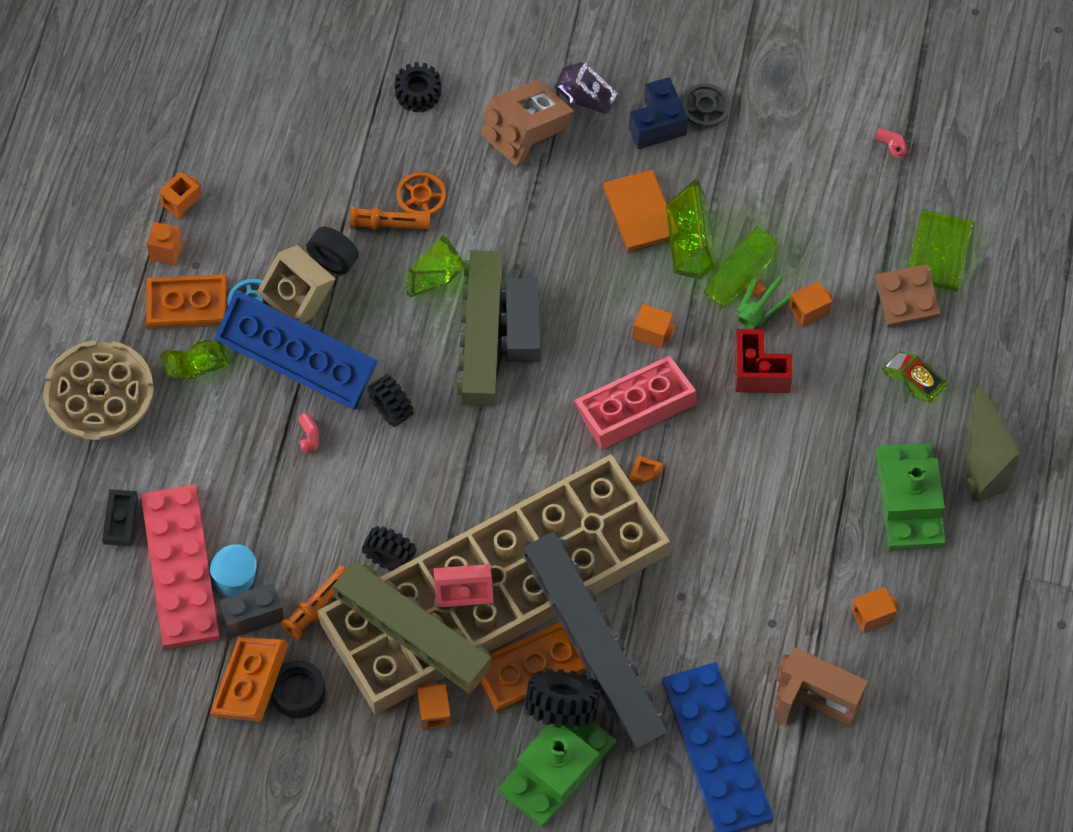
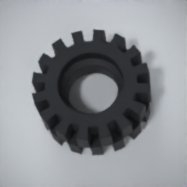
M414 62V67H411L410 63L407 64L406 70L401 68L399 74L395 76V96L401 106L405 105V109L408 111L410 107H413V112H418V108L425 112L426 106L432 109L434 102L438 104L439 97H441V78L438 71L435 72L433 66L428 69L427 63H423L422 67H420L419 62ZM415 82H422L428 86L422 92H413L408 89L409 85Z
M385 374L367 387V391L370 394L369 397L373 400L372 403L378 408L377 411L383 415L384 420L388 421L389 425L397 427L413 416L414 409L410 405V399L406 397L405 391H402L399 383L397 384L396 380L391 378L390 375Z
M375 526V528H371L362 546V553L366 554L365 557L367 559H372L371 562L374 564H380L379 567H387L389 571H393L413 560L417 548H415L416 545L414 543H410L411 540L409 538H403L401 533H394L395 530L393 529L387 530L386 527L380 528Z

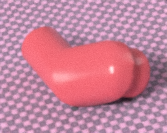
M882 128L878 129L875 140L886 143L894 157H904L907 153V146L902 135Z
M304 413L300 415L298 421L305 431L307 438L302 439L299 444L303 453L308 454L311 451L315 452L319 447V429L311 415Z

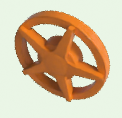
M426 172L412 173L402 179L398 185L397 202L406 213L430 214L431 216L437 213L445 203L446 190L444 184L433 174ZM425 178L423 184H416L415 186L407 184L413 179ZM429 180L439 186L441 193H433L431 191V188L428 186ZM402 188L411 193V198L405 203L401 199ZM441 199L434 208L428 209L427 204L431 200ZM416 204L422 206L424 211H415L409 207Z

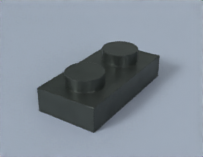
M109 489L102 536L103 545L131 546L138 501L137 491Z

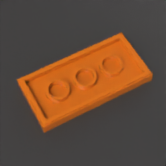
M559 622L490 653L491 669L480 683L495 713H498L526 700L529 678H531L532 674L537 675L538 671L542 670L546 673V669H553L554 672H558V669H564V672L570 673L571 670L575 671L576 675L587 673V670Z

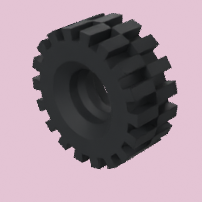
M546 669L545 673L541 670L537 672V675L532 674L531 678H529L525 710H527L529 716L534 715L533 719L536 721L543 720V724L548 726L552 723L558 728H561V725L566 726L567 729H573L574 725L581 728L584 727V724H592V721L596 719L600 686L595 684L592 678L587 680V676L584 674L576 675L575 671L570 670V673L564 672V669H558V672H554L553 669Z

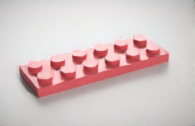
M196 484L142 493L141 501L164 650L220 640Z

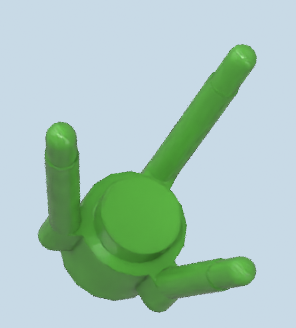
M782 276L775 280L758 303L751 302L748 304L757 282L755 277L752 278L743 301L736 310L739 313L737 320L748 329H755L756 327L760 329L766 320L790 301L791 294L763 315L764 309L762 307L783 280Z

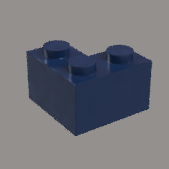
M668 77L645 84L644 101L647 107L630 112L629 130L637 149L687 135L688 117L671 78Z

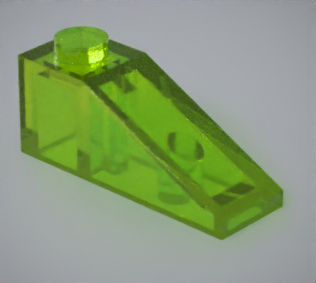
M756 226L739 243L704 289L703 293L722 308H725L751 282L752 278L756 277L775 258L778 241Z

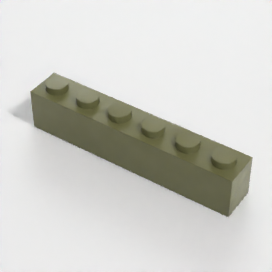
M470 250V260H464V276H469L468 284H463V300H467V307H462L461 323H466V331H460V347H465L464 355L459 354V371H463V379L458 378L457 395H462L463 405L495 406L502 251Z
M353 561L333 585L334 597L469 694H471L491 669V657L484 647L478 644L474 646L467 641V637L456 628L450 629L436 613L431 612L429 614L422 609L421 604L411 596L405 597L392 582L388 580L384 582L378 578L376 572L368 565L363 564L361 566L356 561Z

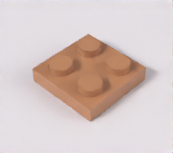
M928 264L875 275L887 327L940 317V310Z

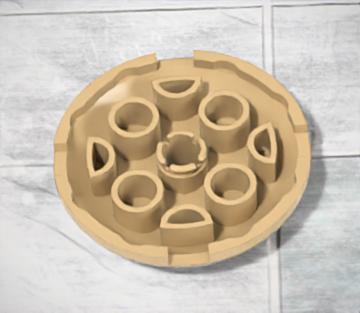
M94 340L68 349L54 361L46 374L43 393L48 414L62 430L82 439L103 440L127 432L143 418L151 404L154 386L151 371L146 361L135 350L115 341H112V343H97ZM98 391H104V396L94 394Z

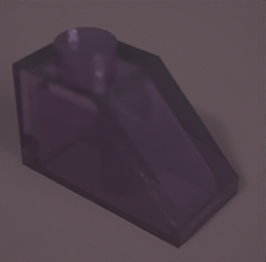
M585 62L563 67L554 87L570 103L604 114L609 113L617 95V92Z

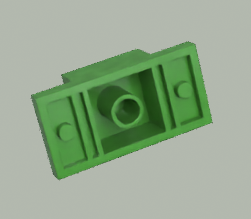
M931 443L876 446L875 452L889 551L944 548L945 536L942 516L945 506L938 458H933Z
M593 721L592 724H584V727L581 728L574 725L573 729H567L563 725H561V728L555 727V724L550 723L519 756L517 768L499 786L498 793L543 828L617 745V740Z

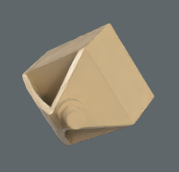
M296 245L278 252L256 293L273 308L304 323L314 318L335 278Z

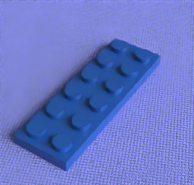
M237 290L233 294L214 337V340L352 410L357 409L379 361Z
M717 662L663 677L662 684L715 832H741L773 822L772 811Z

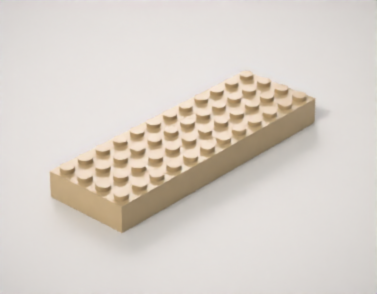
M612 454L379 578L384 582L386 580L392 582L402 595L415 598L429 614L431 612L436 613L450 629L456 628L467 637V641L474 646L477 644L481 645L490 653L556 617L521 554L526 545L554 531L557 537L561 536L568 547V552L566 553L571 562L575 561L579 565L582 572L580 578L585 587L590 586L594 594L597 595L668 556L670 541ZM490 564L494 603L436 608L434 568ZM336 600L318 610L320 625L375 715L417 693V688L445 678L443 674L341 601Z

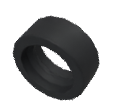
M326 226L318 227L306 244V250L311 258L324 269L339 275L347 274L359 257L358 249L348 237Z
M294 660L283 664L271 694L274 706L281 714L290 718H305L313 715L320 709L325 700L326 688L323 676L315 665L306 661ZM295 675L309 677L315 686L312 698L301 704H291L281 694L283 682Z

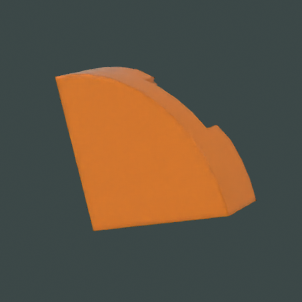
M638 455L629 476L630 483L644 484L654 480L663 470L664 464Z

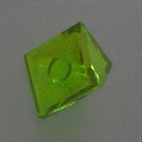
M442 235L408 270L407 295L409 297L449 284L466 267V264L445 235Z

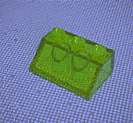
M694 179L666 204L674 274L702 279L715 268V256L707 199L700 181Z

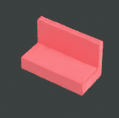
M490 564L433 569L436 608L494 603Z

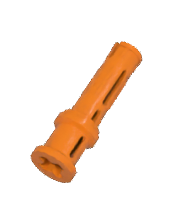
M351 206L350 229L367 227L377 231L380 227L430 230V214L380 211L378 207L373 209H357L356 206Z
M340 565L307 601L298 603L296 606L297 610L288 619H283L280 622L288 635L299 640L302 637V632L310 623H315L318 620V610L325 607L334 598L332 586L347 570L345 567Z

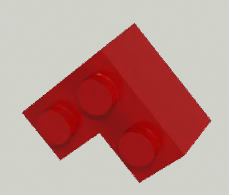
M737 329L735 338V392L790 393L793 378L792 354H766L764 352V329Z

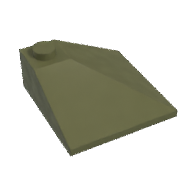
M982 385L976 387L965 423V484L969 493L974 494L977 501L980 502L1008 491L1021 455Z

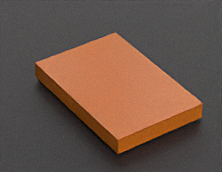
M653 170L603 183L604 193L627 252L678 239V232Z
M227 274L147 278V329L220 326L228 308Z
M238 637L210 714L215 718L261 722L289 644L285 640Z

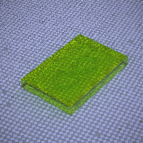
M922 209L908 268L928 264L934 287L957 292L974 221Z

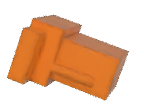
M760 277L756 278L757 282L752 292L756 298L766 290L760 283ZM750 283L747 284V286L744 287L745 293H746V291H747L748 286L750 285Z

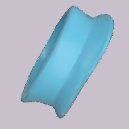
M240 544L223 547L217 552L210 565V574L213 587L218 593L224 597H231L247 592L251 588L257 568L254 554L247 547Z

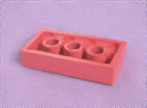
M669 355L574 401L582 419L602 450L696 406L697 395L694 387Z

